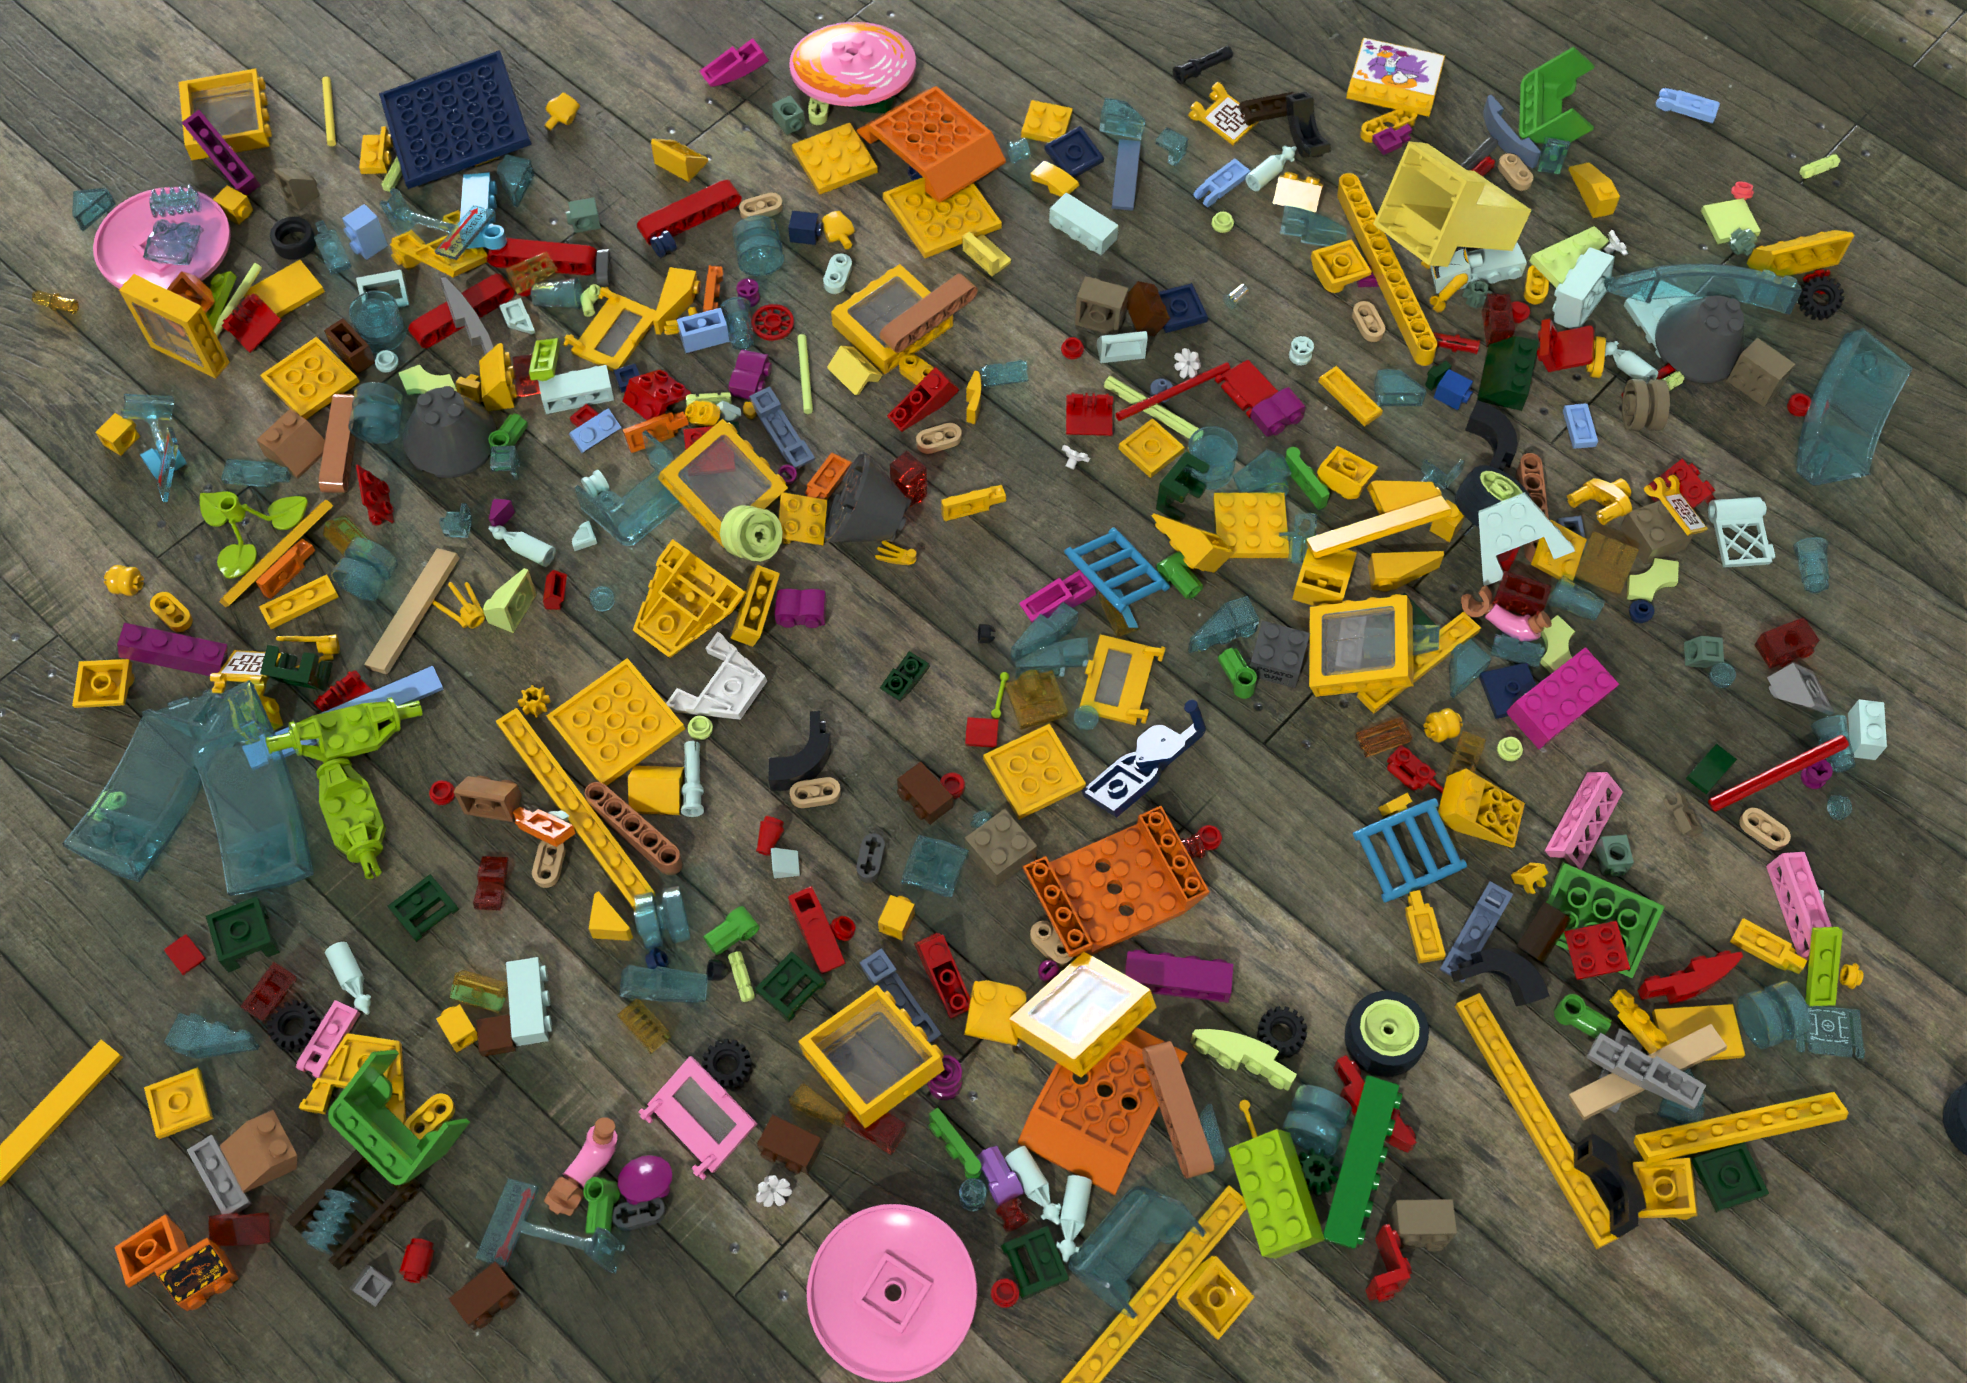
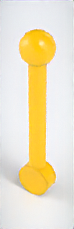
M1242 1100L1239 1104V1109L1245 1114L1252 1138H1256L1258 1136L1249 1112L1250 1103L1247 1100Z

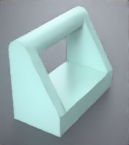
M401 269L356 278L364 314L410 306L406 279ZM400 284L403 298L368 304L366 289Z
M1147 331L1104 335L1097 339L1100 363L1145 359Z

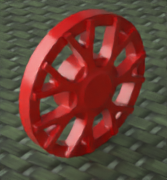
M768 304L760 307L753 314L751 321L752 329L758 337L764 340H781L793 330L794 318L788 308L779 304ZM774 309L780 310L779 315L774 313ZM764 311L767 312V315L765 317L761 315V313H763ZM786 316H789V318H790L789 320H786V321H782V320H781L782 318H784V317H786ZM755 322H764V325H755ZM782 326L788 327L786 330L780 329ZM764 329L768 330L766 334L761 333V331ZM778 331L779 334L772 335V332Z

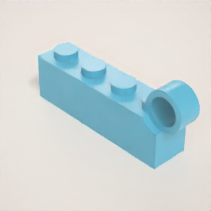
M490 172L463 175L460 226L471 214L470 211L478 208L477 214H474L460 231L464 249L486 247L491 250H497L504 247L507 243L503 227L493 225L496 222L494 209L497 207L495 198L497 185L496 181H492ZM482 210L486 211L484 215L480 214Z

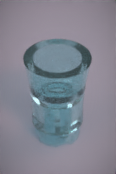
M578 277L562 281L541 282V284H533L531 287V297L534 306L567 307L573 309H580L582 306L580 301L582 287Z
M743 297L725 300L719 308L723 312L732 347L735 350L751 348V345L754 344V333L751 322L750 301Z
M1812 537L1796 542L1793 545V549L1797 557L1804 590L1810 593H1818L1828 589V580L1830 578L1828 570V540Z
M1562 575L1552 591L1547 605L1566 610L1584 619L1588 618L1595 621L1605 601L1597 597L1596 594L1574 583L1565 575Z
M1830 716L1811 724V728L1820 745L1839 735H1844L1849 742V746L1846 749L1825 759L1832 766L1833 772L1847 771L1856 766L1853 759L1854 752L1850 742L1846 716Z

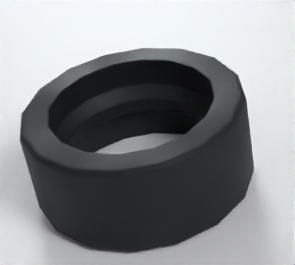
M283 218L271 228V242L276 253L282 258L288 260L304 258L315 248L316 238L310 223L303 218ZM289 233H305L303 239L297 243H281V240Z

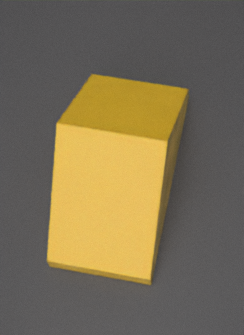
M599 891L596 892L593 898L589 931L592 938L630 941L634 938L630 927Z

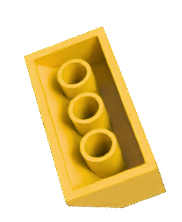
M1832 230L1819 232L1807 237L1801 236L1790 241H1780L1768 246H1759L1753 249L1747 265L1758 283L1838 265L1854 238L1853 232Z

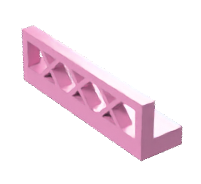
M1587 772L1545 849L1549 857L1565 858L1570 865L1582 870L1623 793L1608 772ZM1607 788L1612 791L1608 801L1606 795ZM1599 806L1600 816L1596 820V809ZM1589 825V837L1586 840L1585 829ZM1578 845L1579 855L1576 859L1572 853Z
M1805 852L1782 853L1766 867L1797 955L1809 960L1812 928L1832 926ZM1779 866L1782 871L1781 878L1777 869ZM1788 891L1790 893V902L1787 898ZM1796 914H1797L1798 919H1799L1798 926H1797V923H1796V920H1795V919H1796ZM1805 938L1809 947L1807 951L1804 945Z

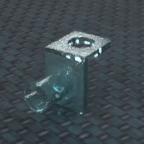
M1424 459L1421 471L1426 475L1419 482H1433L1434 485L1437 483L1446 489L1463 471L1465 461L1461 459L1448 474H1445L1427 459Z
M1296 514L1294 532L1279 533V537L1288 539L1287 541L1290 542L1288 562L1303 563L1304 542H1306L1307 538L1316 536L1317 514ZM1308 519L1311 524L1307 532H1302L1301 523Z

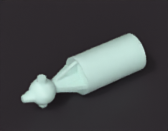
M1283 146L1282 154L1268 157L1246 175L1245 180L1249 188L1253 191H1259L1283 171L1286 160L1291 162L1295 160L1294 156L1297 147Z
M1617 341L1606 342L1605 357L1613 355L1617 367L1632 379H1643L1647 384L1651 379L1657 378L1658 371L1630 350L1618 349L1617 345L1619 343Z
M501 525L489 526V530L494 538L498 540L504 539L512 551L544 567L549 566L553 561L556 553L554 547L522 531L507 532L506 528Z
M335 943L327 948L325 955L341 988L356 998L354 1009L368 1015L370 1013L371 996L369 994L363 995L364 976L348 943Z
M1026 1146L1015 1149L1005 1157L1006 1163L1011 1171L1016 1174L1027 1197L1044 1207L1041 1218L1043 1220H1052L1056 1225L1060 1224L1059 1214L1062 1207L1060 1204L1051 1203L1049 1183Z
M1070 1175L1067 1179L1060 1216L1065 1239L1061 1243L1057 1242L1056 1248L1062 1253L1064 1262H1067L1075 1252L1078 1253L1079 1247L1075 1245L1073 1240L1085 1225L1092 1180L1083 1176Z

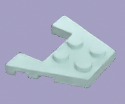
M1655 277L1626 299L1623 306L1638 327L1641 326L1646 333L1645 338L1656 348L1655 353L1661 358L1655 343V331L1660 318L1671 307L1683 302L1701 299L1702 297Z
M1525 492L1478 511L1484 586L1505 579V574L1497 555L1542 537L1545 538L1554 559L1575 552L1574 545L1562 535V532L1550 522Z

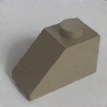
M275 168L273 170L285 200L297 209L302 210L320 195L316 187L318 185L317 181L310 174L306 175L299 169Z

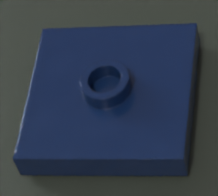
M1081 126L1049 142L1044 147V150L1056 166L1073 178L1104 162L1103 155Z
M1192 283L1158 292L1170 317V320L1163 327L1165 333L1208 322V316Z
M1527 663L1481 672L1479 675L1495 719L1508 717L1506 711L1519 698L1536 686Z

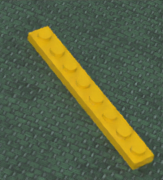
M1830 1092L1635 1135L1633 1143L1645 1163L1648 1164L1845 1120L1849 1112L1836 1093Z

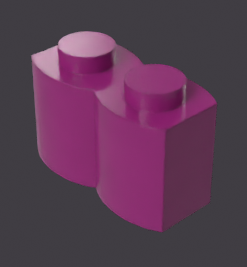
M741 349L728 387L731 396L750 400V395L765 389L764 380L766 376L770 375L772 363L769 362L767 354Z
M1287 387L1274 394L1271 398L1255 405L1251 410L1250 418L1266 437L1273 434L1276 436L1285 429V426L1299 423L1304 417L1306 407L1294 392Z
M797 589L777 590L776 624L785 628H791L800 624L808 628H817L818 626L825 625L826 592L819 589H806L802 591Z

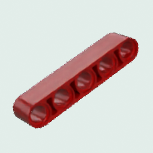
M722 180L644 216L638 221L637 229L646 242L651 245L650 238L653 236L658 237L663 231L667 230L674 237L737 207L742 197L731 181Z
M506 238V245L500 249H489L487 255V262L498 268L584 276L594 273L597 262V250L588 245Z
M497 273L470 287L461 294L477 313L478 317L481 318L500 307L499 305L510 301L515 294V290L501 274ZM446 301L412 321L408 331L422 348H429L465 326L455 327Z

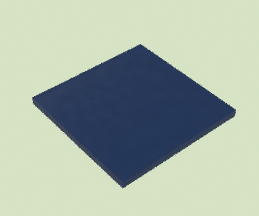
M500 50L379 93L404 181L408 189L532 145Z

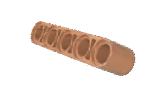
M962 274L955 275L884 326L879 335L880 339L894 352L899 353L971 302L977 295L978 288Z
M334 394L332 397L319 474V488L322 493H346L348 491L361 411V401L358 394Z
M1527 453L1522 456L1516 470V480L1525 487L1532 501L1549 519L1542 461L1538 455ZM1539 539L1524 544L1525 557L1531 563Z
M593 782L586 787V800L598 817L662 873L672 876L681 871L683 866L681 855L673 843L605 784ZM603 795L601 799L593 800L595 796ZM613 811H621L618 815H610ZM632 826H639L635 831H628ZM649 842H657L653 847L646 846ZM669 857L675 858L671 863L664 862Z
M1167 1041L1143 1048L1144 1064L1182 1174L1186 1179L1214 1171L1213 1157L1173 1044Z

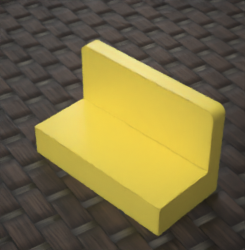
M971 232L963 235V251L991 276H994L1011 263V259L983 234L977 238Z
M840 346L827 366L854 395H859L868 381L879 382L883 375L856 348L850 346Z

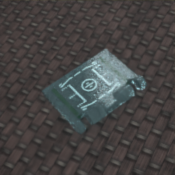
M1794 1004L1796 1050L1798 1052L1805 1051L1806 1042L1809 1043V1053L1852 1057V1048H1856V1058H1864L1865 1049L1863 1047L1860 1010Z

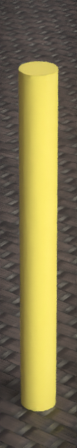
M323 77L327 144L335 146L336 137L331 79Z

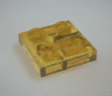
M1592 532L1579 562L1575 578L1620 594L1639 549Z
M1034 669L1022 673L1018 680L1005 683V689L1020 730L1068 717V710L1052 670L1044 673Z

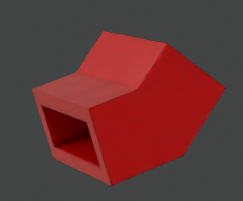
M552 570L546 576L543 597L545 609H561V602L564 601L567 574ZM554 586H558L557 595L553 594Z
M967 717L965 746L997 748L999 719Z

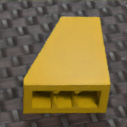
M1375 480L1367 487L1379 515L1442 496L1438 487L1435 488L1433 482Z

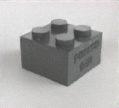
M1262 621L1249 668L1256 672L1258 679L1296 688L1310 633Z

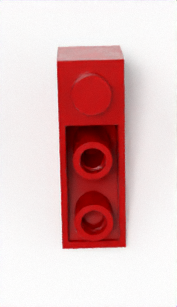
M935 367L887 417L903 432L943 407L959 391V388L946 374Z
M812 886L788 896L790 910L821 975L844 965L845 961Z
M935 933L915 942L914 945L923 967L948 1017L951 1019L968 1011L970 997L944 935Z

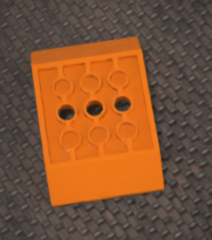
M937 86L922 91L857 129V133L868 143L872 144L877 140H881L925 178V191L938 203L1006 163V159L992 131Z
M1162 806L1138 815L1136 825L1049 862L1045 856L1023 866L1029 882L1069 957L1079 956L1083 952L1092 956L1183 915L1210 893ZM1104 862L1109 865L1110 869L1107 872H1099L1095 866L1098 863ZM1110 884H1117L1121 887L1122 891L1118 894H1112L1108 891L1107 887ZM1129 906L1134 912L1130 916H1124L1119 912L1120 907Z
M1091 1005L1080 1019L1069 1042L1072 1044L1080 1043L1110 1013ZM1135 1027L1086 1073L1088 1081L1084 1084L1075 1083L1073 1080L1075 1073L1056 1063L1028 1116L1017 1144L1026 1146L1029 1151L1077 1176L1091 1179L1092 1184L1115 1196L1159 1108L1144 1064L1142 1049L1165 1041ZM1174 1046L1182 1066L1188 1053ZM1100 1085H1108L1113 1093L1108 1097H1102L1098 1094L1097 1088ZM1126 1097H1131L1136 1101L1137 1106L1133 1110H1127L1122 1106L1121 1101Z

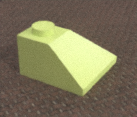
M525 568L496 590L491 599L485 602L483 612L489 624L514 633L537 596L529 570Z

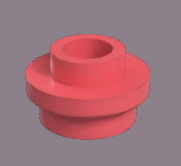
M1736 182L1735 186L1731 189V193L1736 199L1744 198L1747 200V198L1753 197L1754 194L1753 186L1747 182Z

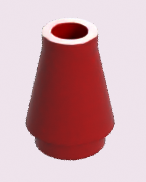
M765 816L764 820L760 821L757 853L765 856L771 855V848L775 847L785 830L783 828V821L770 816Z

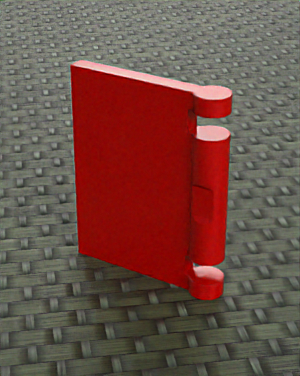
M1249 360L1242 362L1223 374H1219L1214 379L1217 384L1225 380L1221 388L1242 411L1250 407L1246 412L1249 418L1251 410L1255 405L1279 392Z

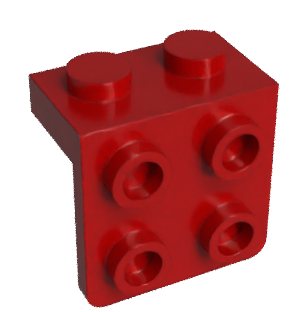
M1551 318L1541 320V330L1538 331L1540 348H1537L1538 360L1543 362L1548 372L1591 364L1594 357V328L1592 326H1585L1557 332Z
M656 370L630 378L622 402L644 419L649 420L665 414L667 405L685 400L686 396L691 394V392L683 384L671 378L667 372Z
M1683 458L1659 476L1665 481L1666 487L1670 488L1671 481H1669L1668 477L1675 475L1680 482L1679 491L1692 509L1703 501L1709 506L1711 500H1716L1712 494L1715 492V489L1707 480L1702 482L1698 477L1701 474L1693 463L1688 465ZM1652 481L1648 485H1650L1652 489L1656 491L1657 484L1654 481ZM1650 496L1654 502L1660 501L1659 498Z
M1389 1224L1382 1226L1375 1238L1387 1273L1375 1276L1365 1291L1369 1301L1378 1299L1379 1302H1384L1394 1298V1293L1400 1292L1411 1278L1412 1270L1410 1263L1406 1257H1402L1399 1249L1401 1242L1396 1230L1392 1231Z

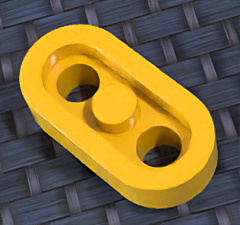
M1531 265L1526 274L1524 298L1531 304H1541L1545 301L1548 294L1549 280L1534 265Z
M1595 336L1593 362L1586 366V372H1590V377L1600 378L1602 375L1605 361V337Z
M914 354L904 355L899 360L901 375L915 385H918L926 377L925 375L934 369L933 366Z
M694 401L686 407L685 415L688 422L695 426L710 427L714 426L719 420L720 407L711 402Z
M160 592L152 597L150 601L152 611L172 631L183 632L192 625V615L171 593Z
M442 1093L435 1094L406 1120L405 1126L421 1141L427 1133L438 1131L444 1122L449 1121L453 1117L455 1104L448 1095ZM442 1106H445L446 1110L443 1113L438 1114V1109ZM419 1126H425L423 1132L416 1133Z

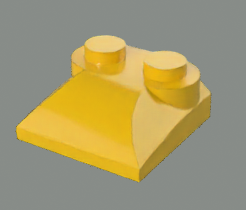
M1352 239L1312 251L1311 261L1313 270L1323 287L1331 293H1339L1344 289L1345 285L1365 278L1372 273Z
M1337 446L1319 466L1317 479L1324 483L1327 488L1341 494L1344 498L1356 499L1360 497L1363 488L1376 473L1378 466Z
M129 659L79 661L72 706L74 708L125 705L128 689L135 679L132 672V662Z
M988 980L975 981L972 987L964 1035L1016 1046L1018 1037H1016L1009 1018L1026 1004V992L1019 987Z
M1690 1158L1667 1159L1648 1164L1645 1161L1633 1162V1170L1640 1181L1646 1201V1208L1638 1213L1639 1218L1676 1217L1686 1220L1693 1216H1698L1695 1179Z
M1211 1256L1202 1262L1179 1288L1176 1297L1180 1307L1188 1311L1217 1340L1221 1338L1254 1298L1251 1292L1217 1256Z

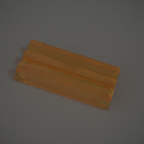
M1401 717L1357 732L1355 735L1356 740L1360 742V748L1364 750L1365 757L1403 745L1412 740V736ZM1398 726L1400 727V729H1398V730H1395V731H1392V732H1389V733L1387 732V733H1385V734H1382V735H1380V736H1378V737H1375V738H1372V739H1370V740H1367V741H1366V739H1365V738H1367V737H1370V736H1372V735H1375V734L1384 732V731H1386V730H1389V729H1392V728H1395V727H1398Z

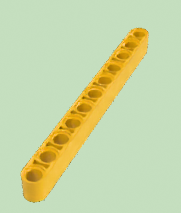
M1345 173L1339 178L1337 198L1368 264L1371 266V270L1414 361L1421 366H1428L1433 363L1435 358L1436 338L1385 233L1373 225L1377 216L1358 177L1351 173Z

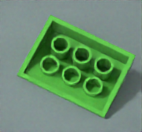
M1562 862L1546 899V903L1572 919L1565 931L1617 921L1630 965L1629 970L1619 971V973L1632 979L1665 907L1662 904L1565 862ZM1563 932L1556 945L1569 950Z

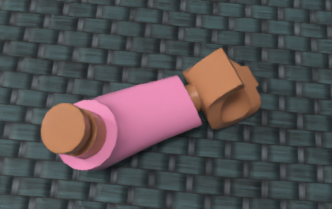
M1487 585L1483 586L1479 591L1483 602L1475 601L1470 594L1462 595L1461 597L1462 608L1467 615L1471 617L1484 615L1499 630L1521 642H1530L1540 638V632L1544 630V627L1549 628L1552 626L1549 616L1544 611L1539 612L1538 616L1534 615L1531 617L1528 614L1516 616L1498 604H1492V593Z
M600 1118L589 1129L581 1151L563 1174L565 1178L559 1177L545 1197L544 1202L556 1214L563 1213L571 1216L576 1211L584 1198L582 1189H584L587 1180L597 1177L613 1156L616 1149L617 1133L615 1131V1124L611 1119Z

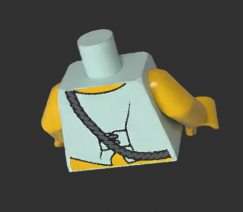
M1457 246L1448 267L1429 266L1424 261L1421 262V265L1426 269L1431 268L1436 294L1439 293V297L1432 296L1429 300L1430 304L1433 305V310L1442 312L1446 307L1445 301L1471 281V268L1483 266L1481 253L1467 255L1466 247Z

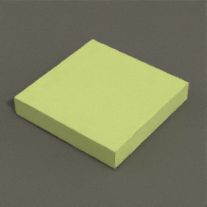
M1744 198L1705 205L1701 209L1717 244L1730 242L1731 233L1738 228L1742 231L1750 229L1756 237L1761 232Z

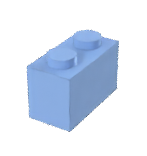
M365 204L342 218L345 224L344 232L351 240L349 245L357 255L360 253L367 260L388 246L378 217Z
M721 308L677 319L685 353L730 342L727 324Z

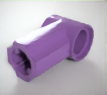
M997 1146L989 1147L976 1156L989 1182L988 1187L991 1195L998 1206L1024 1194L1016 1174L1010 1171Z

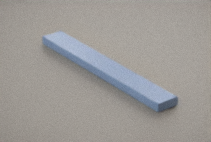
M431 666L325 712L362 703L384 702L389 697H392L394 703L399 706L423 699L444 689L434 667ZM289 727L266 737L269 738L288 733ZM266 737L242 746L253 771L296 753L295 749L288 748L269 754L265 741ZM316 739L300 741L301 745L313 746L317 744Z

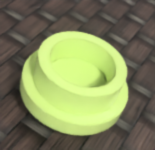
M1218 212L1212 219V227L1217 232L1226 233L1233 228L1234 221L1227 212Z
M695 716L688 724V733L693 739L704 740L712 734V722L704 716Z
M1507 737L1499 742L1497 752L1506 761H1516L1521 757L1523 747L1517 738Z

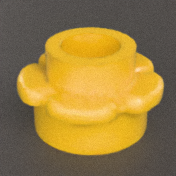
M1853 963V965H1843L1839 976L1840 983L1850 989L1859 986L1863 981V971L1859 970V965Z

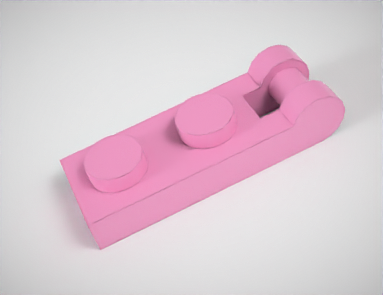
M335 1000L298 1059L296 1068L303 1072L310 1071L314 1077L320 1078L328 1066L327 1062L345 1035L351 1031L360 1016V1012ZM315 1054L321 1056L318 1062L313 1061Z

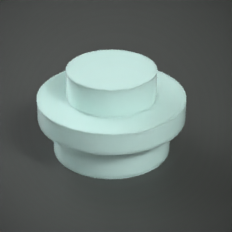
M389 350L381 351L376 356L375 365L381 372H391L399 364L398 357Z

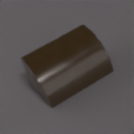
M1544 901L1516 947L1544 964L1572 919Z

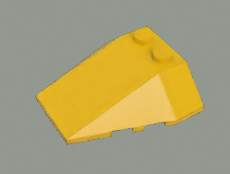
M672 539L657 560L656 572L653 580H650L648 585L650 589L645 602H642L633 631L671 658L731 614L746 592Z

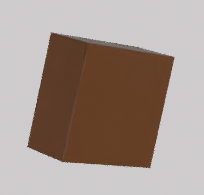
M510 1014L476 1020L478 1047L482 1057L516 1051L511 1035Z

